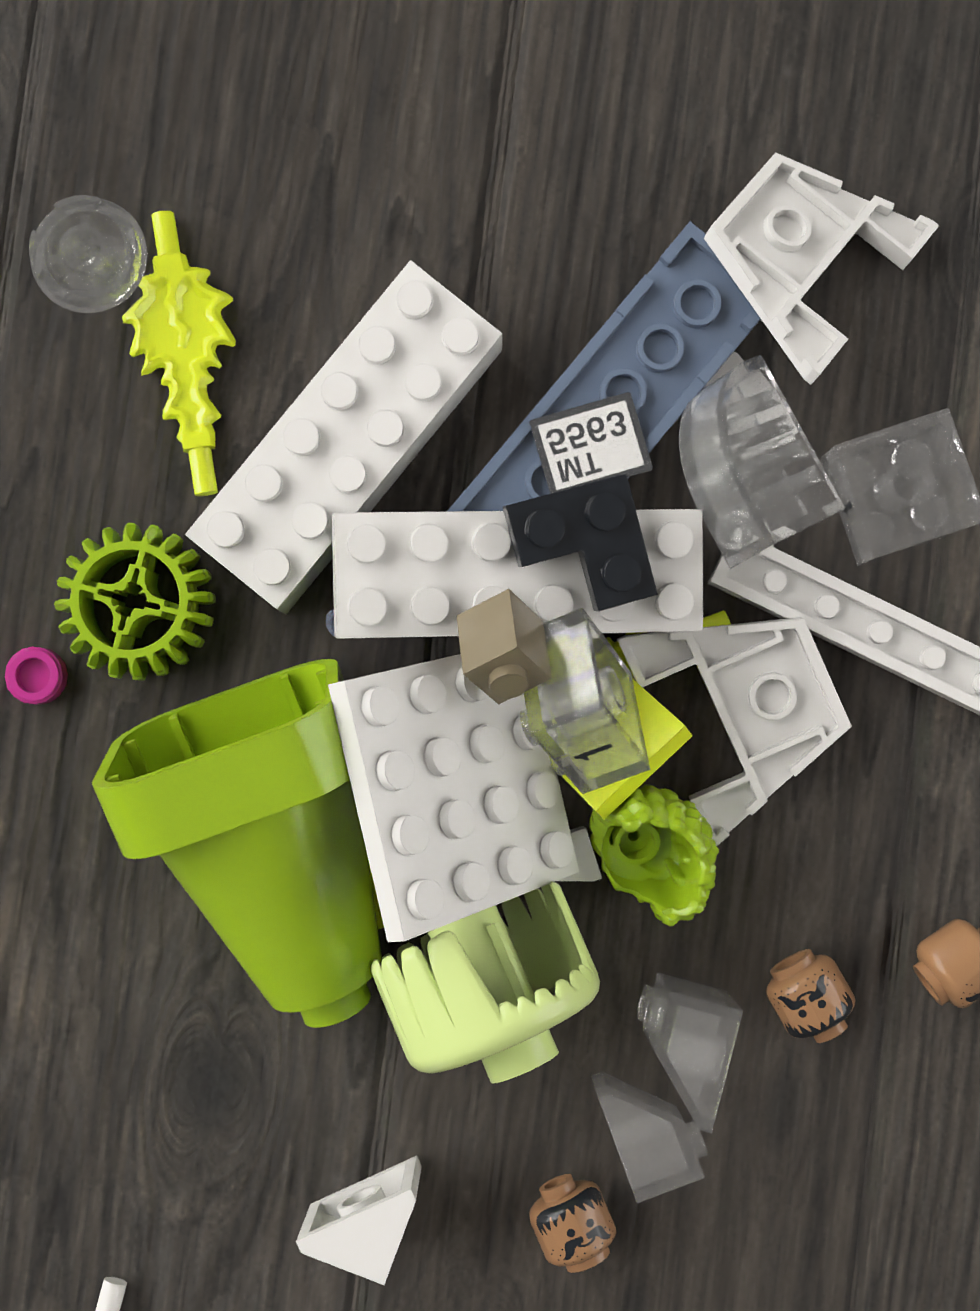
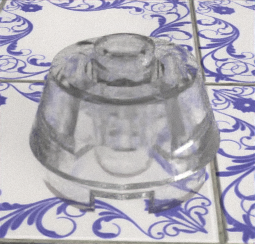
M72 196L56 202L53 205L55 209L42 220L36 231L33 229L29 241L31 269L42 292L57 305L79 313L102 312L125 302L138 287L147 264L146 241L137 221L121 206L94 196Z

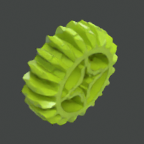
M127 523L123 531V541L115 529L111 527L104 528L102 530L104 547L101 548L95 541L87 538L82 542L83 549L89 555L85 561L72 555L66 558V563L69 567L77 570L74 580L67 577H59L56 580L59 587L69 590L71 593L70 599L55 601V609L72 613V617L63 621L58 628L63 634H76L80 632L70 646L71 651L75 654H83L91 650L87 666L99 670L108 662V675L113 678H122L129 665L132 679L143 681L148 673V662L157 676H165L169 673L166 655H169L176 663L185 665L189 658L181 645L186 642L189 645L201 648L204 640L201 636L193 633L192 630L196 623L205 627H211L214 621L212 617L198 613L199 605H210L216 602L215 594L207 591H197V587L211 580L210 572L206 569L190 572L198 563L201 557L200 554L194 549H190L179 555L184 542L183 538L172 534L162 543L163 530L156 525H150L142 538L139 526L135 523ZM138 556L136 564H129L125 577L114 584L100 583L101 578L112 566L124 559ZM158 559L170 569L176 580L179 590V604L164 600L158 592L159 574L154 572ZM117 594L127 597L128 595L137 596L139 594L146 597V601L160 606V609L155 610L144 607V609H131L125 607V602L113 599L112 595ZM94 600L105 603L112 611L113 626L111 631L116 632L114 644L107 639L97 624L94 614ZM157 619L174 621L170 629L158 641L143 648L133 649L135 639L142 638L146 626Z

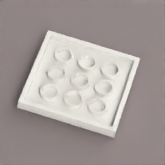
M461 654L328 684L387 942L407 941L579 872L557 773L551 766L553 755L537 686L518 697L511 698L498 705L463 675Z

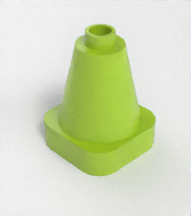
M334 659L315 660L278 671L168 711L135 726L111 744L92 781V786L122 855L129 859H142L159 855L272 1008L280 1012H300L304 1023L313 1028L327 1027L340 1023L360 1012L371 999V993L366 982L373 977L371 973L373 960L378 959L382 963L368 856L328 684L345 681L338 662Z

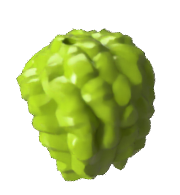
M644 784L639 786L605 820L592 809L589 829L592 832L590 842L595 852L601 856L602 871L607 874L616 891L634 895L639 903H649L655 917L668 926H674L680 920H693L695 914L701 913L704 910L710 895V889L715 886L716 866L714 863L719 849L716 847V842L712 839L711 825L696 809L695 803L678 799V795L672 790L657 789L650 784Z

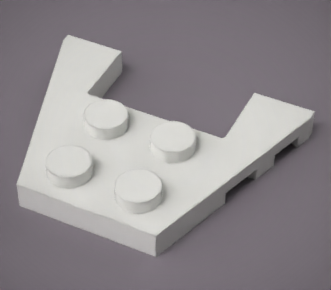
M775 152L711 225L704 239L800 375L811 385L847 342L848 338L801 301L803 296L855 234H858L899 268L904 270L939 225L922 215L914 221L893 212L894 203L876 195L871 201H868L842 190L843 181Z
M802 617L703 627V631L624 635L617 639L636 682L642 687L694 664L697 665L743 768L742 773L688 796L690 802L695 803L696 809L711 825L712 839L716 842V846L723 842L730 835L729 832L749 814L753 815L768 802L767 798L793 775L796 777L852 727L805 619Z

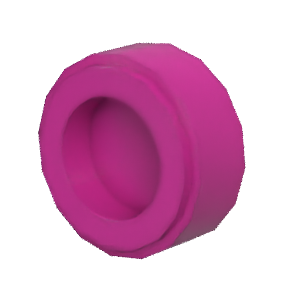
M34 646L21 649L14 654L6 665L5 671L6 685L13 697L23 703L37 705L52 702L59 697L66 687L68 678L66 664L57 653L50 649Z

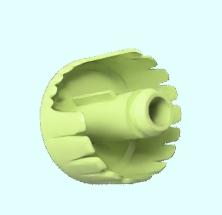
M551 882L541 887L542 892L540 889H535L524 894L531 917L519 897L502 902V909L508 923V928L495 905L427 932L428 934L421 937L423 953L417 946L407 943L398 948L397 962L390 953L383 956L382 963L378 959L373 960L371 973L405 1056L412 1067L424 1073H438L481 1060L490 1082L499 1083L527 1073L558 1055L559 1051L549 1029L589 1005L599 992L600 986L596 967L559 884Z

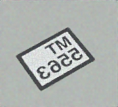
M630 392L532 419L529 422L550 494L624 473L627 474V477L653 469Z

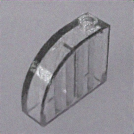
M761 355L740 363L703 388L688 402L682 415L679 430V449L684 476L697 509H702V519L730 569L845 509L844 504Z

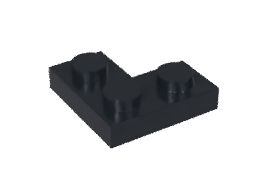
M626 473L502 507L518 567H525L578 552L594 611H602L658 595Z

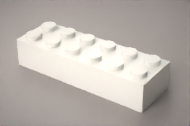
M410 260L185 535L274 608L287 614L333 558L332 514L372 511L501 353L502 333Z
M702 509L636 510L658 595L602 611L593 610L578 552L529 566L518 567L503 511L333 513L334 635L336 638L459 636L457 615L507 589H510L543 620L545 634L703 631Z

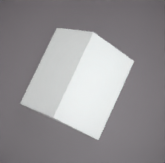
M412 1157L311 1203L296 1240L300 1252L384 1285L416 1202L422 1167L418 1157Z

